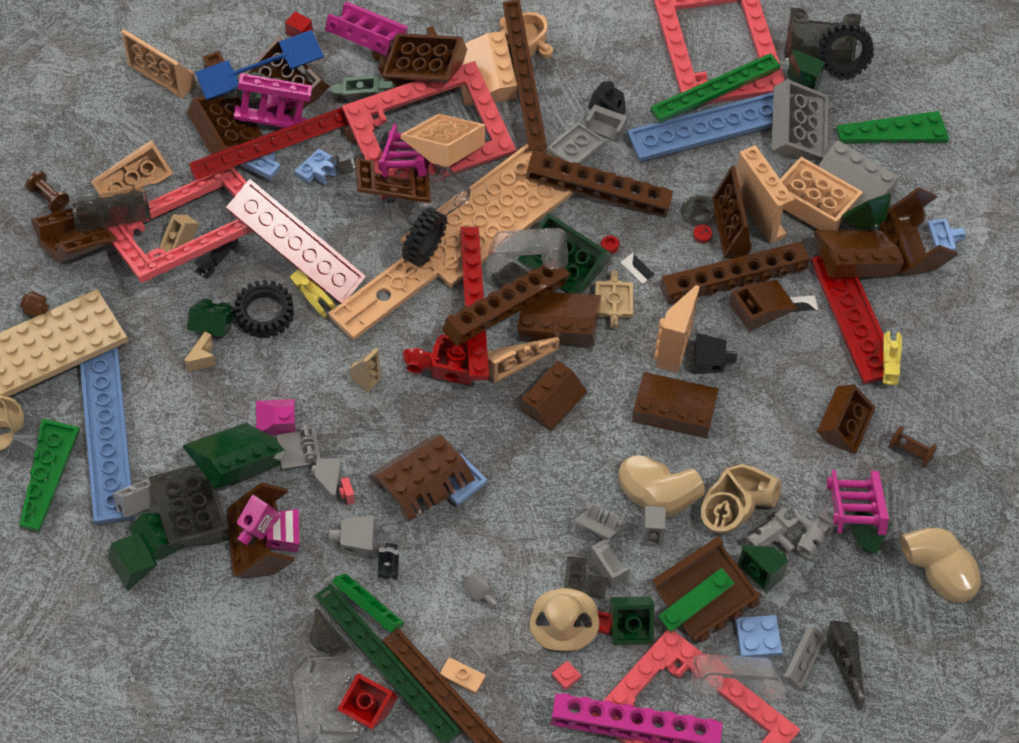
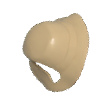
M0 395V428L11 429L9 433L0 435V450H3L11 444L14 434L22 429L24 413L22 407L15 399Z
M570 588L555 589L542 594L533 606L530 631L534 639L544 648L557 651L579 650L588 645L598 632L599 617L596 604L591 597L583 592ZM542 612H544L549 621V626L536 625L537 619ZM586 613L591 620L590 628L574 627V622L580 614Z

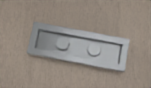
M815 626L807 627L784 675V678L795 689H802L825 640V637Z

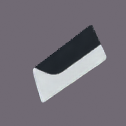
M634 254L621 261V264L641 283L646 282L655 275Z
M814 295L790 297L797 307L792 312L818 310Z

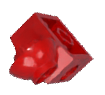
M441 334L436 339L432 353L419 348H410L402 352L406 369L411 373L419 374L425 369L430 370L433 378L471 385L472 380H469L467 341L456 346L447 335Z

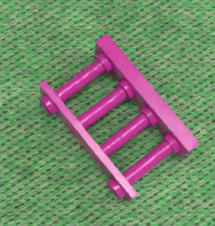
M350 2L344 3L341 17L329 13L325 26V31L386 56L389 52L390 43L394 41L396 33L407 34L408 26Z
M240 73L238 89L243 90L241 107H235L233 119L284 128L307 120V118L302 117L304 101L310 102L311 85ZM250 91L261 93L259 110L248 108ZM268 95L279 96L277 113L266 111ZM286 98L297 99L295 116L284 114Z
M393 124L391 131L388 133V141L383 155L378 161V168L382 170V176L387 177L389 168H415L418 170L419 176H426L430 165L429 160L417 151H396V149L414 148L406 142H399V140H402L401 134L403 133H398L397 124ZM399 158H415L414 160L392 161Z
M831 470V477H827V489H830L834 509L833 525H837L838 533H842L843 523L873 524L877 526L878 535H886L889 517L879 471H871L870 479L863 481L837 480L836 470ZM839 488H865L869 492L839 491ZM841 499H846V500H869V502H872V503H871V504L842 503V502H841ZM843 511L871 512L874 516L844 515Z

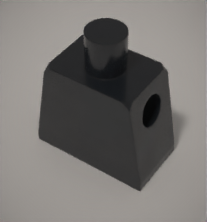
M603 81L594 90L588 108L592 109L594 105H598L624 115L626 113L624 93L615 88L613 82Z
M696 333L693 374L724 372L726 362H737V351H726L727 341L725 339Z

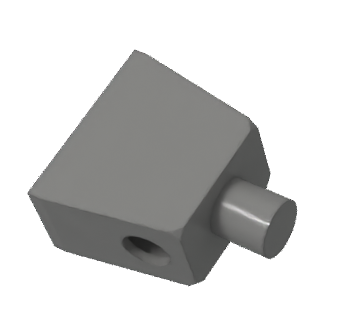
M374 515L342 519L341 530H329V542H340V549L343 554L373 559Z

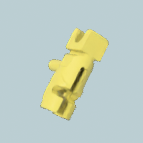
M300 270L295 271L290 276L294 285L323 318L328 315L318 303L319 299L322 302L325 301L331 310L336 308V305L325 292Z
M890 331L884 334L883 384L898 385L902 352V335L899 332L896 333V341L890 339Z

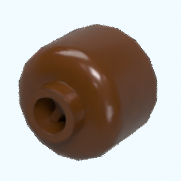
M33 291L28 294L25 293L20 303L22 313L32 318L46 314L50 306L47 304L46 296Z

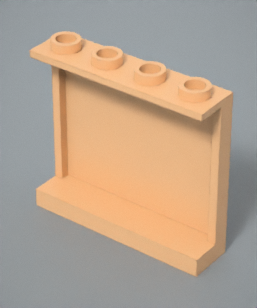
M756 145L739 152L736 173L744 208L769 244H772L786 237V232L780 225L784 205L794 201V198Z

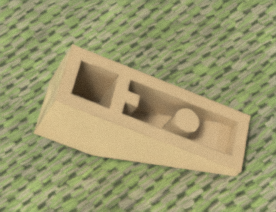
M377 348L363 356L359 361L354 362L350 368L351 380L367 392L381 380L379 350Z

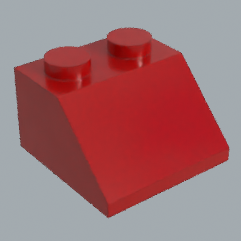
M357 673L337 710L373 730L388 716L398 696L391 690Z

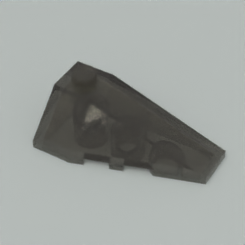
M833 620L829 623L825 641L859 711L862 710L865 703L858 643L859 636L856 629H853L849 622Z

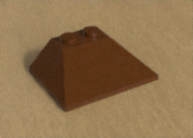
M356 158L357 192L430 203L428 171L426 176H419L417 169L410 168L407 178L388 175L383 177L382 174L375 173L373 160Z
M82 205L31 219L41 247L58 263L66 262L117 241V237Z

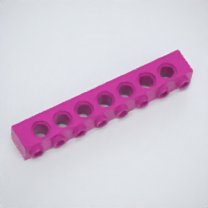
M567 693L555 695L550 725L649 743H721L723 722H718L712 718L700 719L693 715L683 716L671 711L660 712L652 708H637L630 704L620 705L608 700L597 701L589 697L579 698ZM576 709L578 713H572L570 710ZM590 713H597L599 716L594 717ZM617 716L620 720H613L611 717ZM632 720H638L641 724H635ZM657 723L660 724L662 727L657 728L653 724ZM674 727H679L683 731H677ZM695 731H701L704 735H698Z

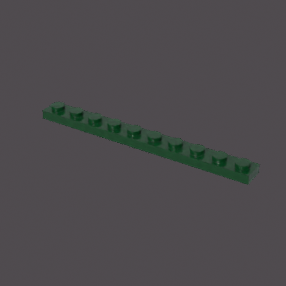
M332 584L315 595V599L441 743H450L461 734L457 726Z

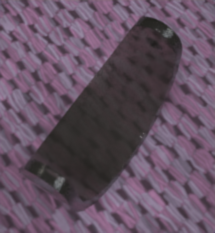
M360 153L352 159L339 161V157L336 155L331 161L338 173L347 174L356 170V158L365 159L363 153Z

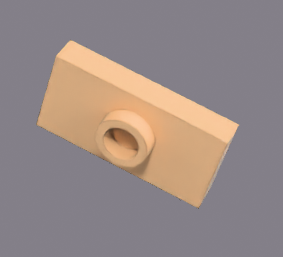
M450 657L440 672L447 681L475 695L486 678L485 674Z

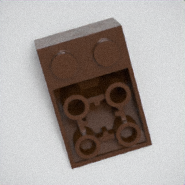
M777 280L742 286L731 292L729 302L749 332L797 309Z

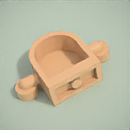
M534 12L522 13L530 57L539 50L541 58H551L553 47L545 43L547 40V19L543 15ZM504 16L500 19V28L501 31L505 32L507 44L510 48L506 21Z

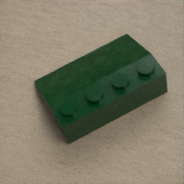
M547 213L518 257V260L532 269H537L544 262H550L556 258L570 273L565 286L561 288L569 293L582 294L601 273L612 254Z
M248 423L183 445V449L215 489L278 467L285 452L273 436Z

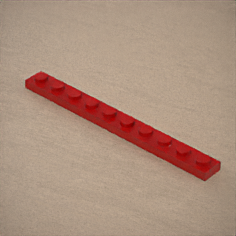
M342 107L189 162L188 164L194 180H199L348 124Z
M460 226L464 304L469 307L476 300L484 299L479 227ZM486 331L467 341L469 380H489Z

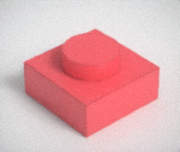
M349 478L341 479V487L338 488L341 499L345 498L347 505L355 503L354 492Z
M567 660L552 672V677L566 691L581 679V674Z

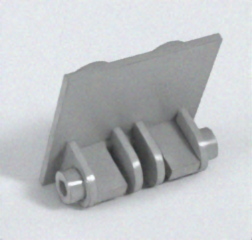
M308 424L302 425L300 431L277 435L278 443L285 450L281 459L282 470L316 464L317 458H320L316 429H312Z
M587 503L584 508L586 512L574 520L582 529L592 530L603 539L612 538L621 530L619 527L623 523L620 516L610 513V511H607L604 518L601 519L605 509H601L600 506L594 503Z

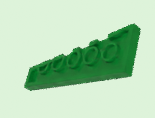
M940 111L836 126L839 141L844 144H880L881 141H890L891 143H898V141H908V143H915L916 141L948 143L949 141Z
M42 419L37 439V449L34 453L33 468H31L30 482L27 487L26 499L19 524L22 529L40 533L78 438L79 427Z

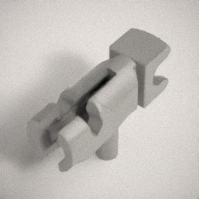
M784 507L775 514L774 518L758 528L756 533L753 532L745 538L744 544L771 547L772 543L779 542L790 553L795 547L783 535H787L796 528L798 519L786 520L785 513L788 509Z
M825 507L814 523L799 513L795 517L807 530L806 534H802L796 548L797 553L806 560H810L816 553L815 551L837 529V525H833V519L827 516L829 507Z

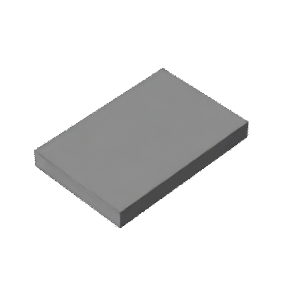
M577 122L546 147L545 152L551 157H559L565 161L577 162L582 165L605 145L606 140L580 122Z

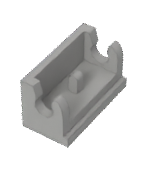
M143 480L112 493L118 513L122 511L124 517L132 516L161 504L157 484L148 480Z

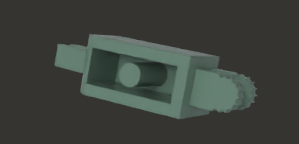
M376 75L343 78V83L333 85L331 92L337 99L355 102L393 89L395 85L392 81H385Z

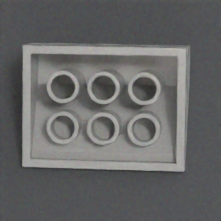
M788 79L774 86L772 151L787 157L823 160L827 154L828 95Z
M839 140L832 146L819 164L820 168L863 192L853 208L870 199L888 193L891 195L896 188L899 178L896 174Z

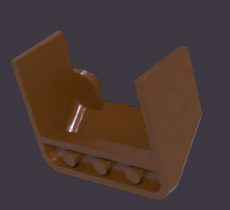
M919 187L888 208L886 220L879 223L883 233L900 250L904 264L898 273L902 275L935 271L958 255L957 251L941 245L926 253L917 227L925 220L926 213L924 207L938 197L936 194Z
M261 482L229 507L227 517L231 566L234 576L246 578L272 575L295 561L294 557L271 552V548L266 547V537L260 540L253 536L248 545L237 539L244 529L237 524V521L252 495L267 503L278 512L276 501L287 494L288 489Z

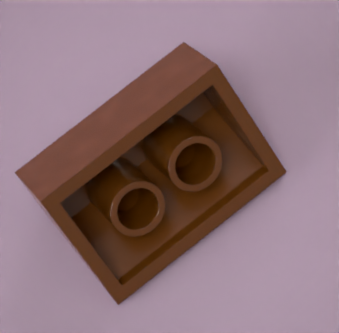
M557 360L522 398L521 411L552 431L583 398L587 390L573 370Z
M855 384L837 386L817 429V433L827 444L856 454L876 407Z

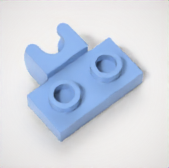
M320 149L314 152L294 171L297 177L307 183L316 178V181L323 185L327 184L325 180L326 175L335 177L337 174L334 164L331 163L333 162L332 156Z

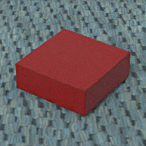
M598 611V633L609 635L611 631L610 614Z

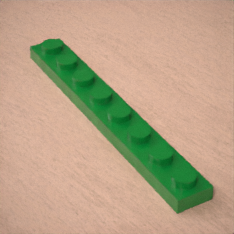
M771 53L659 102L651 106L650 111L659 123L664 122L780 70V64Z

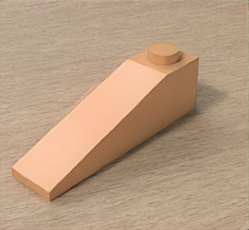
M151 140L91 182L99 195L104 197L150 184H157L172 175L173 172Z
M554 337L489 351V377L496 383L559 350V338Z

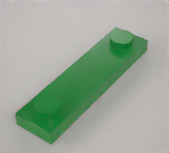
M720 568L658 615V619L672 633L734 586L735 583Z
M345 573L334 577L332 583L341 593L346 594L376 619L385 630L394 632L396 629L403 627L404 621L348 574Z

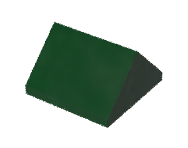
M138 533L112 542L110 545L108 560L126 590H130L158 565Z

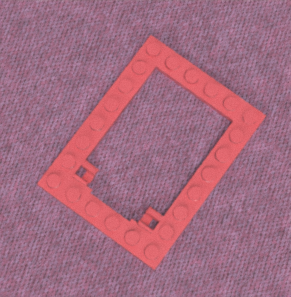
M653 0L680 93L707 82V72L694 73L675 10L740 1L758 58L771 53L780 64L759 0ZM781 66L780 70L704 104L753 98L772 93L774 86L785 81Z
M475 61L462 65L449 82L417 80L342 106L364 159L374 161L376 174H382V170L378 168V161L383 154L373 131L375 130L374 127L387 122L384 112L462 85L466 86L483 124H485V129L491 141L486 142L484 146L450 165V167L442 168L438 164L430 162L428 168L429 183L516 153L512 139ZM378 115L379 118L373 119L372 116ZM389 168L387 175L407 178L409 168ZM380 196L381 199L388 198L387 196Z
M234 167L195 180L102 223L117 237V241L111 244L141 283L149 281L159 274L166 273L174 267L183 265L189 260L200 257L204 253L217 249L230 241H234L247 233L253 232L237 219L168 252H165L163 248H156L148 252V255L144 254L133 240L135 229L138 228L140 232L146 230L143 222L150 221L152 218L165 214L171 209L183 206L185 203L198 199L206 193L217 190L219 187L224 186L235 197L247 182Z
M667 630L604 699L614 704H630L635 707L633 704L636 701L635 698L660 670L663 671L666 668L667 671L679 679L689 670L769 733L761 743H791L800 732L796 725L675 631L670 633ZM676 661L682 665L680 668L674 665ZM592 713V714H591V715L594 716V717H598V716H599V714H597V713ZM617 716L611 717L613 720H620ZM632 720L635 724L641 723L638 720ZM616 737L622 743H649Z

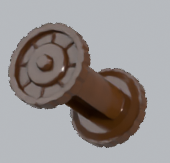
M36 171L27 179L26 189L31 193L36 191L49 202L48 209L52 213L63 210L68 204L69 195L64 191L56 192L46 182L47 175L43 171Z
M900 426L895 434H893L888 448L892 450L895 446L900 447L922 459V467L926 468L930 460L933 459L938 445L933 444L929 448L903 434L904 427ZM902 438L906 439L905 445L900 443Z

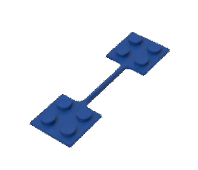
M310 30L279 41L283 51L282 54L236 71L232 69L229 60L196 71L195 74L206 100L238 89L236 78L240 73L276 60L285 59L290 69H294L324 58L313 31Z

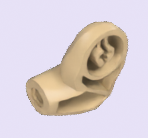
M641 455L627 458L619 468V484L627 497L644 509L645 506L665 507V518H671L681 513L705 494L704 483L700 475L691 468L671 474L668 467L661 462Z
M744 464L726 468L719 480L708 489L703 499L701 518L706 528L713 533L728 534L737 530L752 516L755 506L774 508L780 497L781 480L762 470Z
M931 527L900 536L901 549L906 560L912 565L925 569L929 584L945 600L953 603H964L977 595L981 585L977 562L971 553L961 546L951 531Z

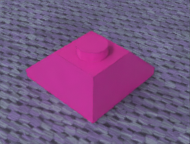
M295 399L256 401V428L271 436L296 432Z

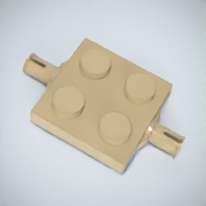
M614 270L610 272L611 280L596 281L595 295H601L599 317L610 318V327L613 328L615 322V328H617L618 318H633V282L619 281L618 271L615 270L614 277Z

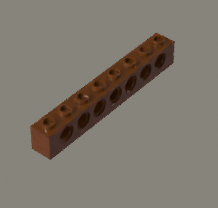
M532 152L525 177L528 180L664 218L667 216L673 191L666 187L654 186L648 182H640L630 177H622L612 172H604L595 167L583 166L577 162L565 161L559 157L554 158L541 152Z
M802 241L665 275L662 276L660 287L667 304H676L696 285L700 286L698 298L707 294L713 295L719 291L732 290L742 285L767 281L778 276L783 277L793 272H802L808 268L810 258Z
M556 258L550 262L546 261L539 268L530 270L527 275L519 276L511 284L507 283L500 290L489 293L484 299L480 298L473 305L465 306L459 313L449 315L445 319L442 331L456 346H459L565 286L570 273Z

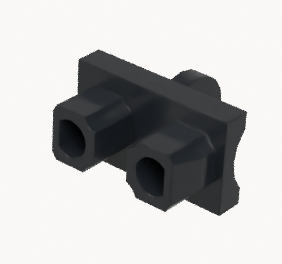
M386 543L385 548L379 549L378 577L398 580L400 551L397 544Z

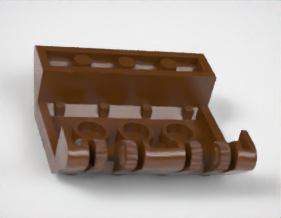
M442 435L428 437L369 474V478L379 489L384 487L400 506L401 514L408 522L417 518L416 515L420 516L423 514L421 507L416 501L419 497L425 507L431 509L433 505L436 506L447 499L449 494L453 495L455 493V489L449 480L451 477L454 478L456 484L461 489L465 487V484L469 485L475 481L464 458Z

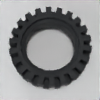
M848 21V25H845V22H841L840 26L837 23L833 24L834 28H827V33L823 32L822 39H819V59L825 62L824 69L828 70L829 74L833 75L835 73L836 77L839 78L840 75H843V78H847L849 74L851 77H855L854 73L861 74V69L866 70L868 68L867 64L872 62L871 58L874 57L872 38L869 32H866V29L863 26L860 27L858 23L853 25L852 22ZM844 36L854 37L862 44L861 54L850 63L836 62L830 56V48L833 42Z
M431 207L423 210L421 215L417 216V221L413 222V227H410V233L405 237L407 240L403 243L402 258L418 267L424 266L430 260V256L434 255V251H437L438 244L442 242L441 237H444V231L448 223L446 215Z
M259 280L255 281L254 287L251 283L248 284V290L243 287L241 289L242 294L238 293L237 299L234 302L235 315L239 327H243L245 333L249 331V335L252 337L257 333V338H262V334H265V338H270L269 333H273L274 337L278 336V330L282 334L285 331L284 327L288 328L294 315L293 299L291 294L288 293V289L286 287L283 289L280 283L276 286L275 281H271L270 285H268L267 280H263V285H260ZM259 297L274 298L282 306L279 315L273 320L266 322L252 319L247 313V308L253 300Z

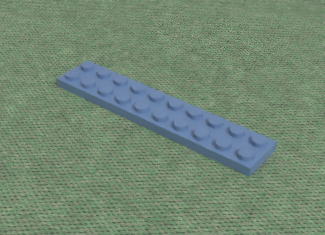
M773 92L672 118L661 123L657 122L627 130V136L638 161L642 162L767 129L773 125Z
M115 347L80 364L95 525L135 519V514L124 517L122 511L118 513L114 497L112 496V493L132 485L118 347Z

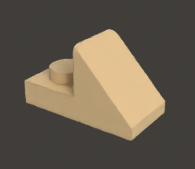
M204 332L185 358L184 362L187 371L190 372L216 365L214 355L210 354L214 345L211 334Z

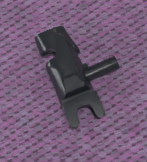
M238 238L198 257L194 262L198 266L195 272L208 279L215 271V266L219 265L230 253L231 249L233 250L239 243Z

